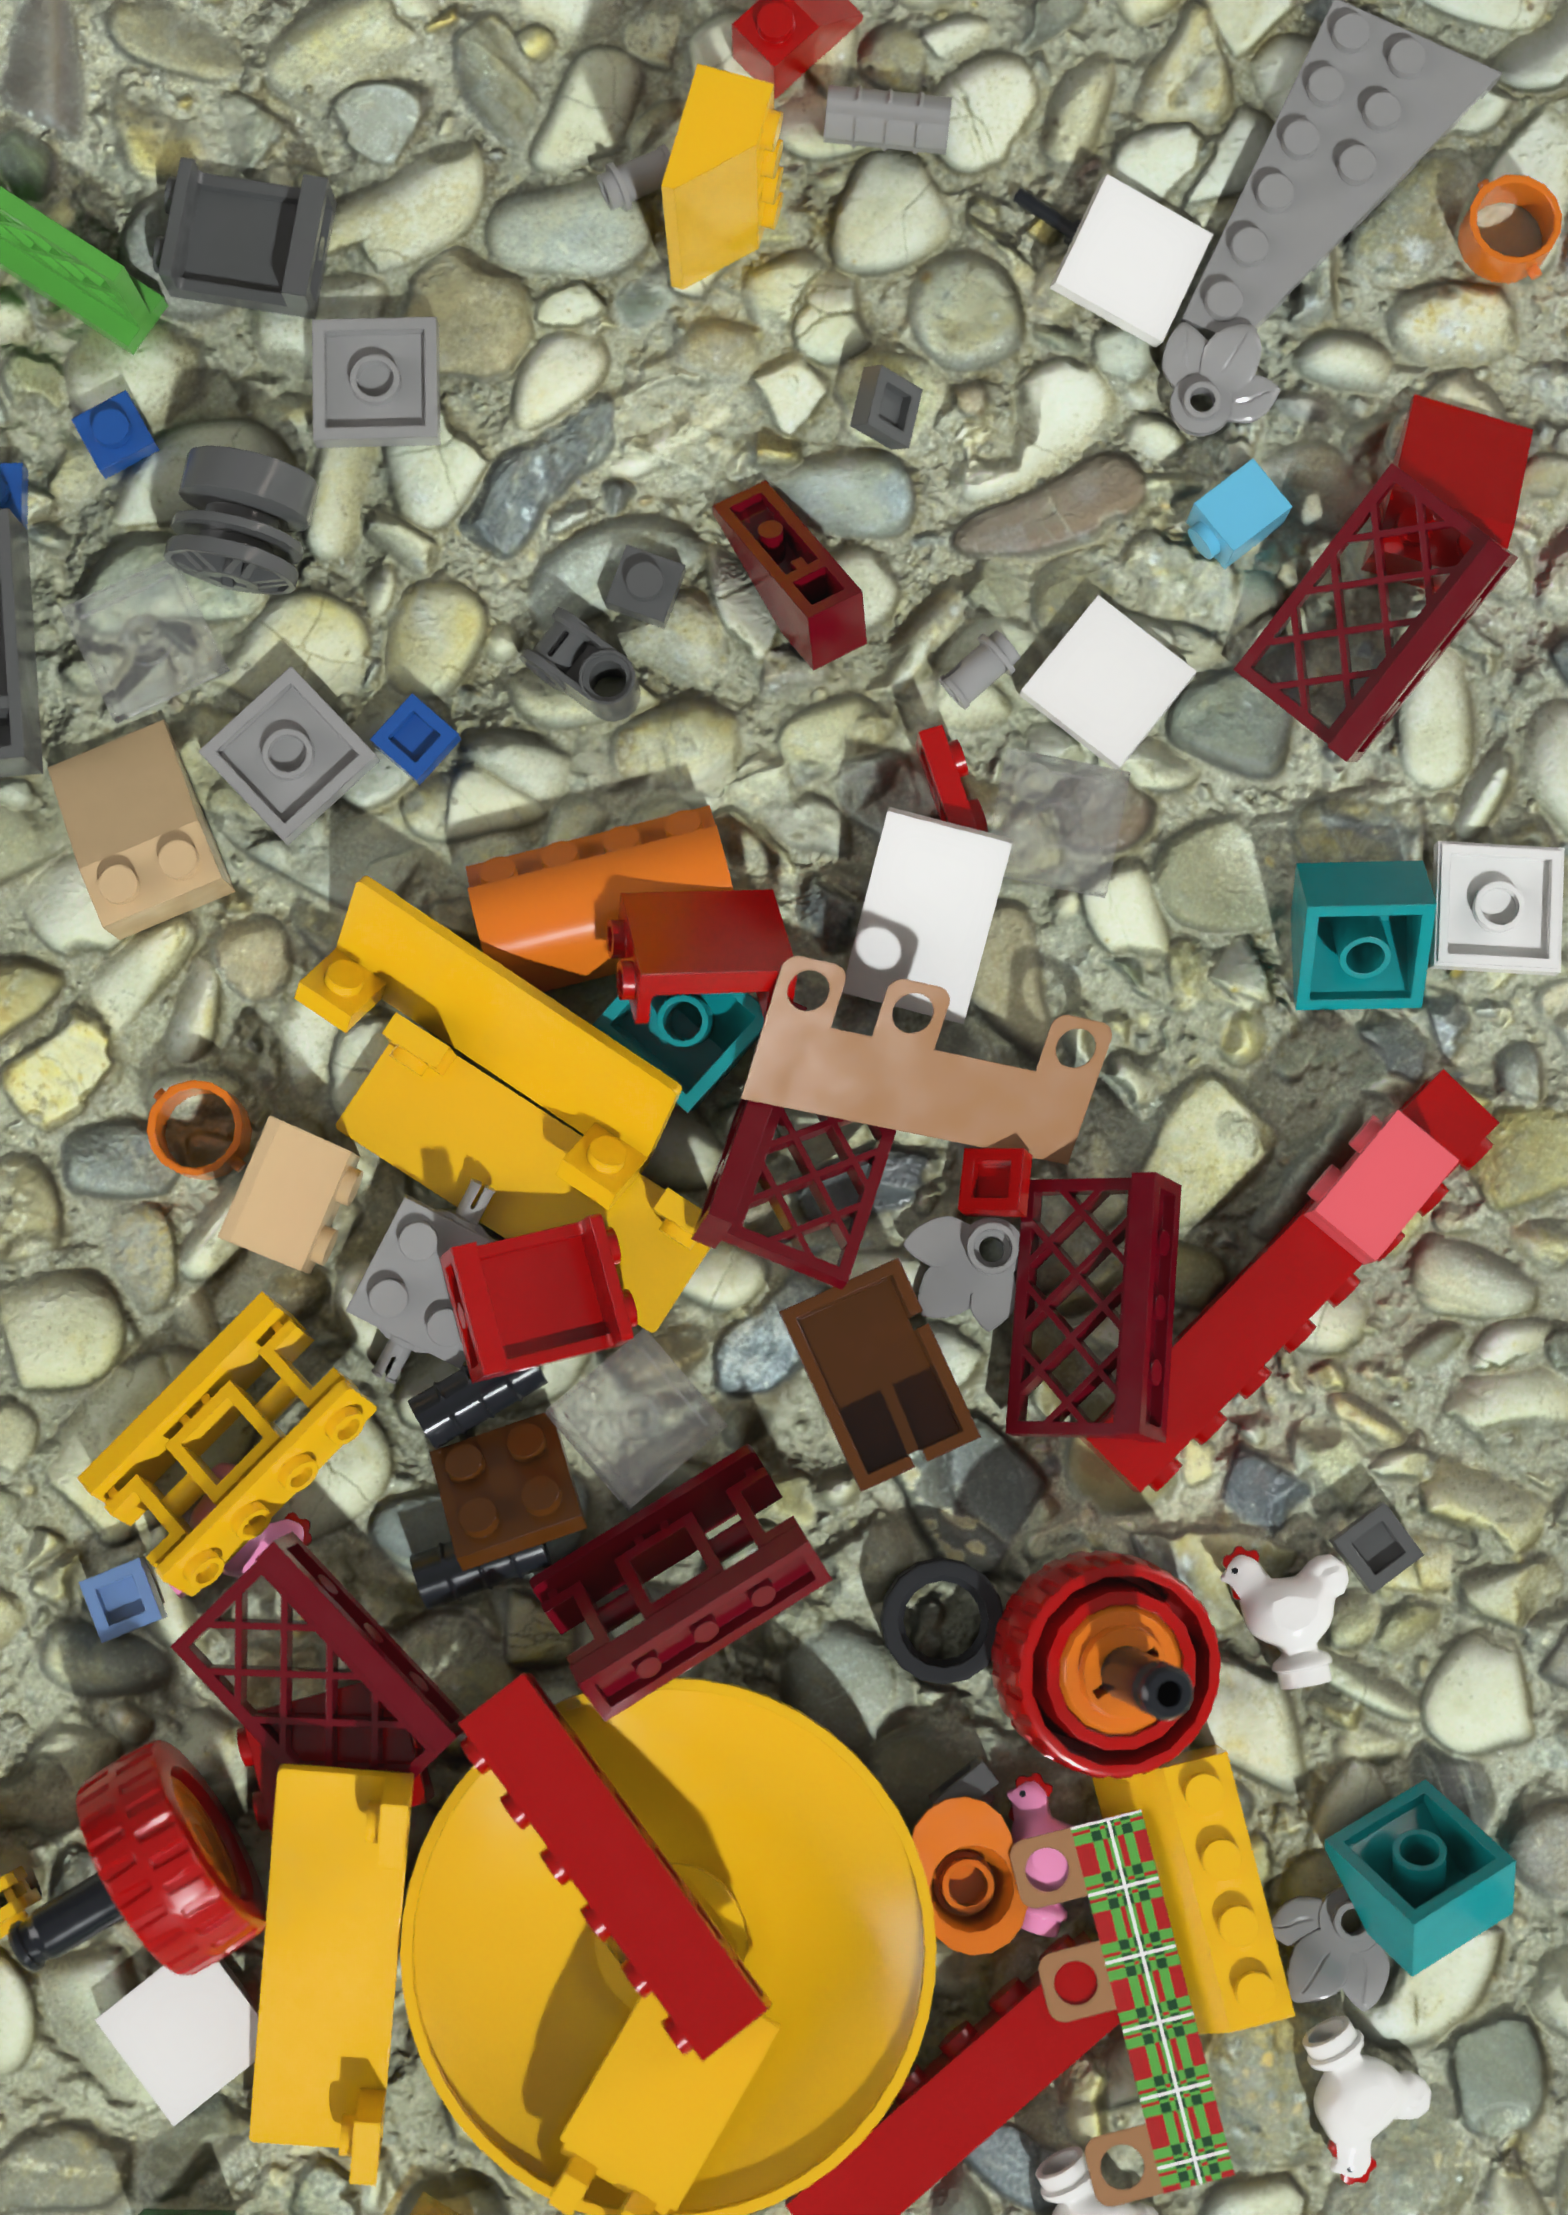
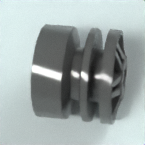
M206 445L192 448L187 454L178 493L184 502L197 510L179 511L173 516L171 527L177 535L172 536L167 541L164 558L170 565L181 572L221 588L266 595L290 594L296 589L299 576L295 566L292 564H297L302 560L304 548L299 541L287 533L305 531L310 526L319 487L315 479L303 470L260 453L224 446Z

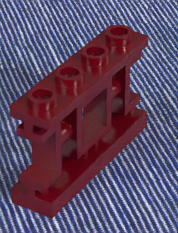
M744 1445L529 1580L533 1592L542 1603L541 1606L545 1614L561 1635L586 1621L594 1639L566 1656L578 1687L605 1722L832 1581L831 1576L794 1516L789 1517L765 1532L755 1514L783 1498L751 1445ZM739 1514L742 1520L709 1539L706 1533ZM756 1543L758 1550L729 1568H725L724 1561L751 1544ZM698 1550L708 1569L654 1601L645 1583ZM624 1584L627 1585L629 1590L598 1608L597 1601ZM642 1614L645 1619L644 1621L614 1639L611 1633L613 1630L637 1615Z

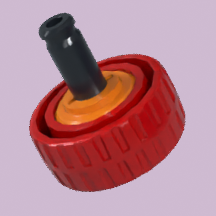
M1094 1550L1091 1553L1078 1551L1069 1553L1062 1559H1054L1044 1564L1039 1571L1032 1573L1026 1578L1021 1587L1012 1594L1002 1616L999 1618L995 1630L996 1635L991 1652L993 1685L997 1689L998 1702L1002 1711L1011 1719L1012 1727L1031 1746L1052 1761L1090 1777L1101 1779L1108 1776L1115 1779L1130 1778L1136 1774L1149 1773L1166 1762H1170L1197 1737L1212 1711L1218 1693L1221 1656L1218 1649L1216 1630L1210 1622L1205 1606L1194 1597L1192 1589L1183 1581L1174 1577L1163 1568L1132 1555L1108 1550Z
M154 1740L120 1757L87 1779L77 1792L76 1811L78 1821L97 1872L34 1910L24 1922L18 1920L10 1925L7 1936L12 1951L22 1966L27 1970L37 1972L45 1966L47 1960L60 1958L124 1918L141 1943L163 1966L175 1974L187 1976L194 1975L216 1963L259 1935L266 1926L267 1903L250 1855L229 1815L211 1787L194 1765L176 1747L163 1740Z

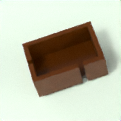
M899 1257L850 1279L843 1290L832 1287L779 1312L860 1492L915 1468L909 1454L919 1450L923 1461L928 1462L981 1437L929 1323L917 1328L915 1331L912 1328L909 1319L920 1315L923 1310Z

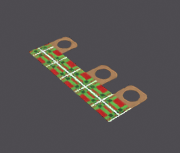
M1137 1810L1016 1842L1011 1849L1010 1860L1019 1896L1026 1906L1038 1909L1085 1896L1089 1898L1099 1940L1048 1953L1039 1963V1975L1048 2011L1055 2020L1069 2022L1117 2009L1146 2124L1096 2136L1087 2143L1085 2158L1097 2200L1105 2206L1113 2207L1234 2176L1230 2153L1142 1811ZM1041 1848H1053L1062 1853L1067 1860L1069 1867L1068 1877L1065 1883L1057 1890L1050 1892L1040 1891L1031 1885L1026 1876V1863L1029 1857ZM1071 1961L1086 1963L1094 1970L1097 1977V1990L1094 1996L1088 2002L1081 2005H1071L1064 2002L1057 1995L1054 1986L1055 1975L1059 1968ZM1116 2145L1133 2147L1140 2153L1144 2162L1142 2178L1135 2186L1128 2189H1117L1110 2186L1104 2180L1101 2173V2160L1104 2154Z

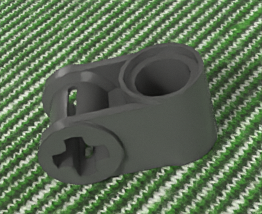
M558 607L552 614L554 620L552 626L533 650L525 649L519 656L520 660L540 679L556 690L566 693L596 717L605 721L615 722L629 717L636 710L641 694L632 663L625 655L602 640L578 617ZM608 675H618L626 680L623 690L615 696L602 697L594 692L597 682Z

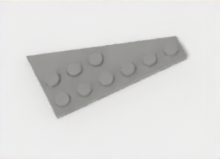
M1333 0L1190 300L1181 323L1186 322L1190 324L1207 340H1210L1219 331L1233 325L1251 324L1257 330L1279 308L1297 285L1311 271L1314 272L1336 245L1350 231L1353 232L1417 166L1419 160L1460 122L1462 116L1480 98H1483L1497 84L1502 72L1341 0Z

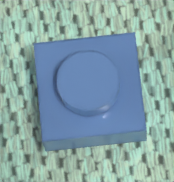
M145 1556L78 1582L101 1643L108 1642L168 1617Z

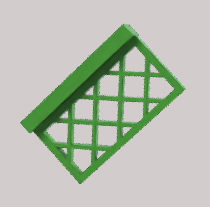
M0 186V269L134 355L168 307L164 297L129 275L123 265Z

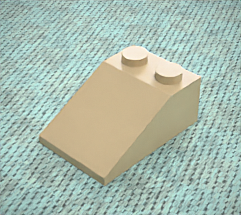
M164 719L47 767L76 862L102 927L118 940L236 892Z

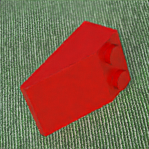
M1414 394L1393 464L1493 540L1508 549L1515 525L1533 429ZM1397 483L1380 503L1382 530L1418 525L1415 497ZM1426 506L1427 523L1444 521L1443 518ZM1456 528L1428 532L1432 569L1457 565L1474 542ZM1419 533L1383 539L1387 575L1422 570ZM1371 540L1368 543L1361 570L1377 575L1374 543ZM1449 575L1433 577L1435 592ZM1424 579L1403 581V583L1424 589Z

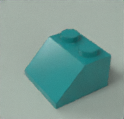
M1423 860L1296 863L1291 906L1295 1010L1422 1008L1437 907Z
M749 992L657 995L651 1000L649 1023L635 1024L629 1000H620L618 996L592 1025L680 1083L682 1091L676 1103L688 1113L696 1110L739 1063L760 1036L764 1025V1018L759 1001Z
M1426 1779L1325 1839L1324 1849L1367 1934L1411 1977L1513 1914L1516 1860Z

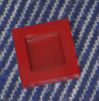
M964 1148L958 1210L965 1216L1027 1217L1033 1155L1025 1148Z

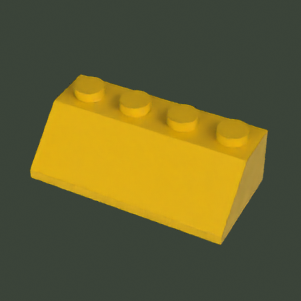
M697 63L661 185L671 287L684 290L759 249L764 229L775 230L784 195L783 192H779L783 176V167L779 166L783 149V140L779 139L783 112L774 110L773 83Z
M1215 1744L1180 1753L1170 1762H1166L1156 1770L1146 1774L1140 1773L1124 1779H1115L1110 1776L1103 1779L1091 1777L1102 1819L1137 1810L1142 1811L1198 2033H1232L1295 2017L1227 1751Z

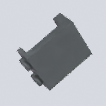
M181 157L177 177L170 176L165 187L164 208L166 214H169L166 234L157 236L153 250V269L155 273H159L170 297L315 319L337 206L328 178L303 174L301 188L204 173L199 170L194 159Z

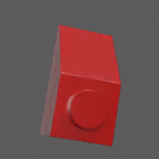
M758 0L732 23L733 59L752 78L773 83L775 100L863 21V14L849 0Z

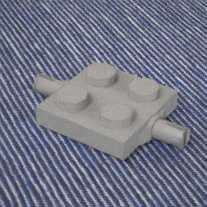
M471 1178L470 1184L455 1212L452 1210L434 1209L407 1194L405 1195L346 1309V1312L376 1326L389 1339L375 1367L371 1370L377 1377H382L391 1358L395 1357L385 1381L396 1384L397 1378L411 1351L430 1353L461 1369L466 1358L440 1257L451 1247L476 1242L478 1246L497 1241L478 1224L493 1194L496 1192L492 1187L485 1185L475 1206H472L471 1204L482 1182Z

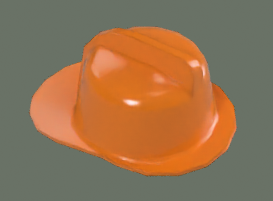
M967 1796L944 1799L926 1810L915 1824L912 1832V1838L927 1877L934 1910L935 1934L940 1941L957 1952L971 1956L993 1953L1012 1941L1023 1926L1028 1907L1019 1896L1010 1860V1852L1014 1845L1011 1833L1001 1814L985 1801Z

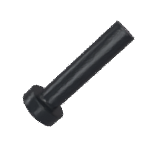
M1020 188L1015 194L1013 201L1066 236L1064 243L1070 246L1081 219L1072 222L1023 188Z

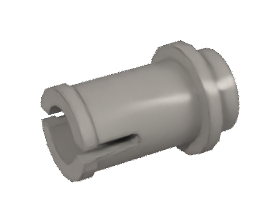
M665 144L657 147L652 152L634 158L617 167L613 162H610L605 166L606 171L597 175L601 193L612 211L619 207H622L624 211L632 209L633 201L661 188L671 154Z
M997 630L989 637L985 634L978 637L980 645L946 675H942L939 678V682L946 692L963 709H967L970 703L1001 675L1006 673L1011 676L1015 672L1013 665L1021 659L1014 646Z

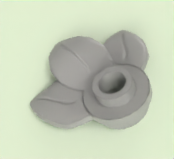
M1182 322L1172 332L1163 353L1162 370L1174 389L1170 399L1171 417L1174 423L1185 433L1193 436H1208L1222 429L1227 422L1252 423L1263 417L1273 406L1280 388L1271 380L1255 375L1260 362L1261 342L1258 332L1253 325L1238 324L1229 326L1214 334L1209 341L1197 329L1186 322ZM1205 394L1212 400L1213 407L1206 412L1197 411L1192 407L1190 399L1194 395Z
M952 1216L934 1218L912 1231L904 1242L905 1249L912 1256L930 1266L924 1273L918 1293V1301L923 1310L921 1315L931 1318H948L971 1309L976 1321L986 1331L990 1332L1001 1325L1012 1314L1015 1307L1016 1282L1013 1273L1017 1270L1019 1231L1011 1223L1001 1218L987 1217L977 1220L970 1225ZM995 1238L1002 1244L1003 1255L998 1261L989 1262L980 1255L979 1246L984 1239Z
M1344 1886L1333 1889L1323 1899L1300 1895L1289 1899L1276 1910L1271 1918L1275 1938L1284 1945L1293 1947L1288 1961L1286 1976L1290 1996L1294 2002L1312 2003L1322 2001L1343 1989L1345 1995L1358 2009L1367 2011L1377 2003L1383 1994L1389 1978L1390 1964L1384 1949L1367 1934L1363 1924L1354 1932L1343 1930L1341 1926L1342 1915L1349 1909H1355Z

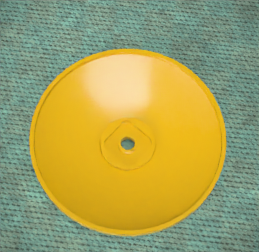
M676 1677L606 1722L583 1692L567 1697L554 1705L773 2004L764 2015L780 2024L779 2032L677 2211L670 2208L667 2215H748L773 2206L813 2184L834 2169L862 2143L885 2115L897 2096L918 2054L930 2014L935 1985L937 1946L934 1910L927 1877L912 1835L897 1806L879 1779L853 1750L830 1730L800 1710L769 1695L726 1682L704 1678ZM473 1765L456 1785L437 1814L420 1849L409 1882L402 1918L400 1948L402 1990L409 2026L420 2059L436 2092L455 2121L477 2147L506 2173L534 2192L549 2199L553 2187L570 2159L560 2153L564 2142L559 2140L560 2135L640 1995L631 1985L620 1967V1964L628 1958L611 1936L605 1942L601 1941L582 1916L580 1908L587 1902L572 1881L562 1886L544 1864L539 1853L547 1846L532 1825L522 1830L503 1807L499 1797L507 1791L493 1771L490 1770L485 1775H482ZM595 2174L575 2211L587 2215H616L628 2194ZM655 2210L652 2215H662Z

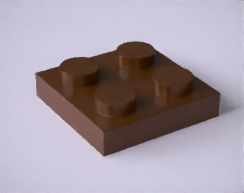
M552 1410L429 1452L454 1552L463 1571L587 1528L558 1423Z

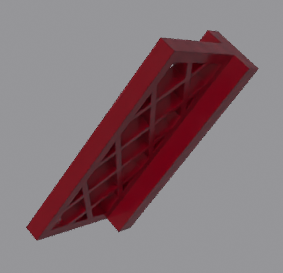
M1391 463L1233 670L1328 744L1327 747L1344 761L1358 762L1509 571L1518 557L1493 540L1395 464ZM1397 483L1415 497L1418 525L1382 530L1379 505ZM1426 506L1443 518L1444 521L1427 523ZM1371 516L1372 532L1357 534ZM1456 528L1474 542L1457 565L1432 569L1428 532ZM1419 533L1422 570L1387 575L1383 539ZM1373 540L1377 577L1342 582L1340 555L1349 544ZM1331 568L1332 584L1317 586ZM1449 575L1435 592L1433 577ZM1424 579L1425 607L1415 618L1392 621L1388 584ZM1378 585L1382 622L1347 627L1343 590ZM1333 592L1337 629L1303 634L1301 606L1310 595ZM1291 621L1293 635L1278 637ZM1408 627L1394 645L1393 629ZM1383 630L1385 658L1376 669L1352 672L1348 635ZM1338 637L1342 674L1308 678L1304 641ZM1294 643L1298 680L1273 683L1254 668L1271 646ZM1368 678L1354 696L1353 680ZM1343 681L1346 707L1331 727H1329L1311 713L1309 686ZM1298 687L1300 703L1283 691V689Z
M793 1002V1006L797 1009L807 1010V1007ZM740 1098L691 1239L716 1249L720 1241H724L843 1290L849 1281L897 1130L868 1125L876 1140L875 1147L870 1151L855 1156L840 1127L854 1123L853 1121L816 1114L820 1121L819 1123L795 1131L783 1107ZM777 1128L782 1137L772 1140ZM826 1133L841 1162L816 1171L802 1142ZM788 1148L802 1176L777 1186L765 1160L768 1154ZM869 1164L865 1175L861 1166ZM847 1172L859 1197L857 1203L837 1210L822 1181ZM759 1182L763 1191L754 1194L757 1183ZM808 1187L823 1216L798 1226L783 1196ZM769 1202L784 1231L766 1237L743 1227L748 1209ZM852 1217L847 1230L843 1221ZM829 1226L841 1249L837 1265L815 1257L804 1236ZM790 1242L792 1247L786 1245L785 1243Z
M1132 1172V1177L1030 1180L1027 1217H1021L1005 1434L1030 1437L1134 1439L1140 1442L1166 1443L1182 1185L1157 1172ZM1128 1194L1127 1216L1109 1234L1092 1213L1110 1195ZM1062 1195L1075 1211L1050 1234L1041 1223L1042 1197ZM1076 1195H1089V1196H1088V1197L1086 1198V1200L1082 1203L1081 1200H1080ZM1085 1221L1102 1242L1078 1266L1061 1245ZM1041 1238L1043 1243L1039 1246V1239ZM1125 1240V1247L1123 1250L1120 1244ZM1054 1253L1071 1274L1046 1297L1036 1285L1037 1269ZM1113 1253L1123 1264L1122 1282L1105 1298L1088 1276ZM1081 1285L1098 1306L1073 1329L1057 1308ZM1035 1301H1036V1302L1038 1303V1305H1039L1036 1309H1035ZM1121 1304L1120 1314H1119V1313L1117 1312L1116 1308ZM1049 1317L1066 1338L1042 1361L1032 1349L1033 1332ZM1108 1317L1119 1329L1118 1347L1101 1362L1084 1340ZM1076 1349L1094 1371L1069 1394L1052 1372ZM1030 1365L1035 1369L1031 1374ZM1117 1368L1115 1379L1111 1373ZM1045 1381L1062 1403L1044 1421H1027L1028 1396ZM1102 1382L1115 1395L1113 1423H1094L1079 1406ZM1072 1414L1078 1422L1063 1421Z
M293 1532L274 1540L255 1559L256 1562L170 1646L280 1765L296 1764L414 1773L415 1779L464 1732L458 1723L466 1716ZM262 1576L281 1595V1620L248 1619V1590ZM235 1604V1618H221ZM293 1609L304 1620H293ZM210 1628L235 1629V1665L213 1664L195 1643ZM248 1629L280 1630V1666L247 1665ZM293 1631H314L326 1643V1668L293 1667ZM338 1657L349 1669L338 1668ZM225 1676H234V1686ZM247 1676L280 1677V1713L258 1712L247 1701ZM293 1678L326 1679L325 1715L292 1713ZM338 1679L361 1680L372 1692L371 1716L338 1715ZM383 1706H385L394 1717H383ZM270 1724H280V1735ZM292 1725L325 1726V1761H303L292 1749ZM338 1726L371 1728V1763L337 1762ZM383 1728L406 1729L425 1750L410 1765L383 1764Z

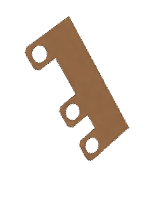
M802 956L790 957L783 963L741 1099L982 1148H1025L1033 1155L1032 1158L1068 1165L1112 1039V1032L1107 1024L1072 1015L1059 1016L1050 1026L1037 1068L1033 1071L934 1050L950 1003L949 994L942 987L908 979H898L892 982L886 990L873 1034L868 1036L831 1028L846 981V974L841 966ZM803 971H817L824 975L828 981L829 994L827 999L814 1010L804 1011L797 1009L790 1003L788 998V986L791 980ZM911 993H919L926 996L933 1006V1016L930 1023L924 1029L915 1033H907L898 1029L892 1017L894 1006L898 1000ZM1073 1029H1084L1090 1032L1096 1044L1092 1058L1086 1064L1079 1067L1063 1065L1056 1055V1046L1059 1039L1066 1032Z

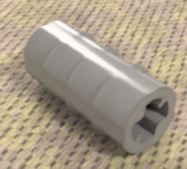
M829 85L824 142L851 145L853 148L856 146L882 148L884 152L887 149L912 151L914 154L923 152L946 155L952 97L925 95L922 91L919 94L895 92L891 88L888 91L862 88L861 85L857 88Z

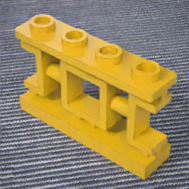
M263 1291L77 1477L90 1495L105 1503L104 1508L111 1516L130 1527L148 1509L153 1513L169 1534L146 1556V1559L156 1568L155 1572L165 1583L189 1596L196 1595L202 1588L213 1583L221 1575L224 1566L249 1540L256 1538L265 1531L270 1524L271 1518L292 1496L309 1486L317 1476L318 1470L344 1444L349 1443L360 1434L365 1422L377 1410L375 1404L358 1390V1387L352 1380L335 1367L314 1387L304 1378L292 1363L315 1340L305 1331L306 1328L292 1313ZM271 1366L281 1379L256 1402L246 1390ZM300 1398L311 1411L285 1435L275 1424V1421ZM243 1414L263 1439L220 1480L200 1456ZM178 1461L188 1473L164 1496L154 1483ZM205 1493L217 1506L192 1529L182 1515Z

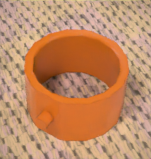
M1509 174L1492 182L1488 179L1482 180L1477 184L1479 191L1459 226L1458 246L1464 262L1475 274L1490 282L1510 284L1516 283L1527 276L1531 280L1538 278L1542 275L1540 270L1542 263L1561 233L1562 213L1557 198L1545 184L1529 176ZM1499 202L1515 204L1527 210L1538 223L1542 235L1541 248L1535 253L1521 257L1507 256L1497 252L1481 237L1477 225L1478 212L1485 206Z
M198 1080L175 1084L166 1091L161 1088L154 1094L153 1098L157 1101L149 1112L147 1135L151 1150L163 1165L188 1178L201 1180L225 1176L232 1172L233 1169L238 1173L244 1169L247 1163L242 1159L250 1149L252 1126L247 1110L237 1097L212 1082ZM201 1094L216 1095L223 1098L232 1110L235 1123L233 1141L226 1153L214 1163L198 1168L183 1166L176 1161L168 1149L165 1137L167 1121L175 1107L187 1098Z

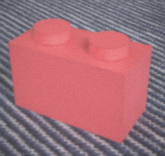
M1399 1110L1387 1115L1382 1121L1375 1115H1372L1349 1141L1348 1145L1356 1152L1345 1166L1339 1170L1331 1164L1307 1192V1195L1315 1200V1202L1305 1212L1304 1216L1363 1265L1379 1259L1460 1161Z

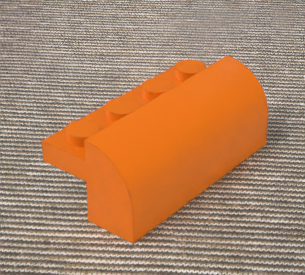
M710 805L692 810H681L649 821L629 826H618L609 831L569 841H558L545 847L506 857H495L486 862L466 866L469 888L467 889L483 953L498 961L542 992L617 974L619 959L609 958L607 924L609 920L618 919L621 893L734 890L717 825H715Z

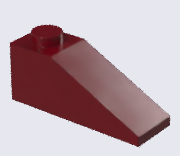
M766 480L712 505L714 517L781 633L813 671L867 644L862 590Z

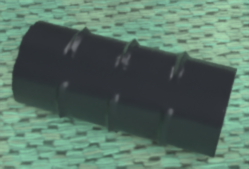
M462 1365L459 1371L440 1382H434L433 1386L409 1399L408 1403L434 1448L438 1449L461 1434H467L468 1430L488 1418H494L495 1414L515 1402H522L525 1396L546 1385L548 1381L541 1368L536 1367L472 1383L468 1366Z
M452 1541L445 1544L439 1542L438 1546L410 1556V1564L417 1588L426 1608L429 1610L455 1600L462 1601L463 1597L486 1589L492 1590L494 1586L516 1578L523 1579L524 1575L552 1565L546 1543L465 1571L462 1570L456 1559Z

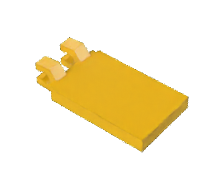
M651 1993L645 1999L640 1996L560 2135L559 2140L564 2142L560 2153L570 2159L550 2193L548 2204L566 2215H573L596 2174L628 2194L616 2215H652L654 2210L662 2215H667L670 2208L677 2211L779 2032L780 2024L763 2014L702 2062L694 2050L685 2056L672 2042L661 2023L668 2014L654 1994Z

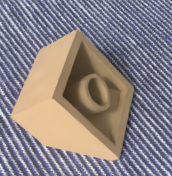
M269 1115L218 1234V1238L311 1275L315 1264L324 1266L333 1251L338 1237V1230L331 1228L340 1205L350 1206L360 1187L363 1171L356 1168L360 1157L350 1150Z

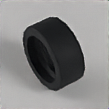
M942 1557L919 1561L897 1575L884 1595L880 1616L884 1642L899 1666L920 1680L944 1685L968 1680L987 1667L992 1660L991 1652L996 1635L995 1630L999 1618L1003 1614V1607L999 1594L988 1578L967 1563ZM939 1581L955 1583L967 1590L978 1604L981 1617L979 1633L971 1647L959 1656L947 1659L927 1657L915 1649L906 1636L903 1622L906 1605L913 1594L926 1584Z

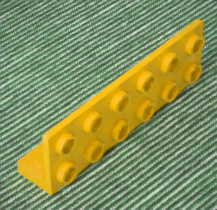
M367 875L363 876L355 884L336 948L299 981L294 999L345 1033L382 999L582 1133L583 1137L562 1158L556 1175L608 1211L648 1166L682 1091L681 1084L663 1071L654 1067L612 1039L609 1035L600 1031L558 1003L555 999L546 995L504 967L501 963L492 959Z
M395 1012L382 1032V1035L390 1043L336 1122L337 1130L456 1207H458L471 1178L482 1182L471 1204L472 1206H475L485 1185L492 1187L496 1192L493 1194L479 1222L505 1239L579 1222L586 1216L601 1213L605 1228L612 1227L618 1238L621 1262L615 1266L621 1289H628L633 1296L637 1309V1324L650 1333L656 1332L711 1249V1247L691 1239L701 1208L667 1187L665 1190L640 1174L608 1211L556 1175L562 1158L583 1137L582 1135L457 1056L448 1045Z
M282 1764L277 1773L249 2138L252 2142L339 2148V2156L351 2157L349 2184L376 2186L383 2142L414 1773Z

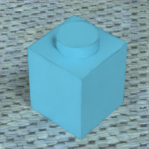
M1252 458L1193 504L1186 520L1190 527L1188 535L1195 548L1205 558L1212 559L1215 557L1225 570L1280 528L1287 518L1292 505Z

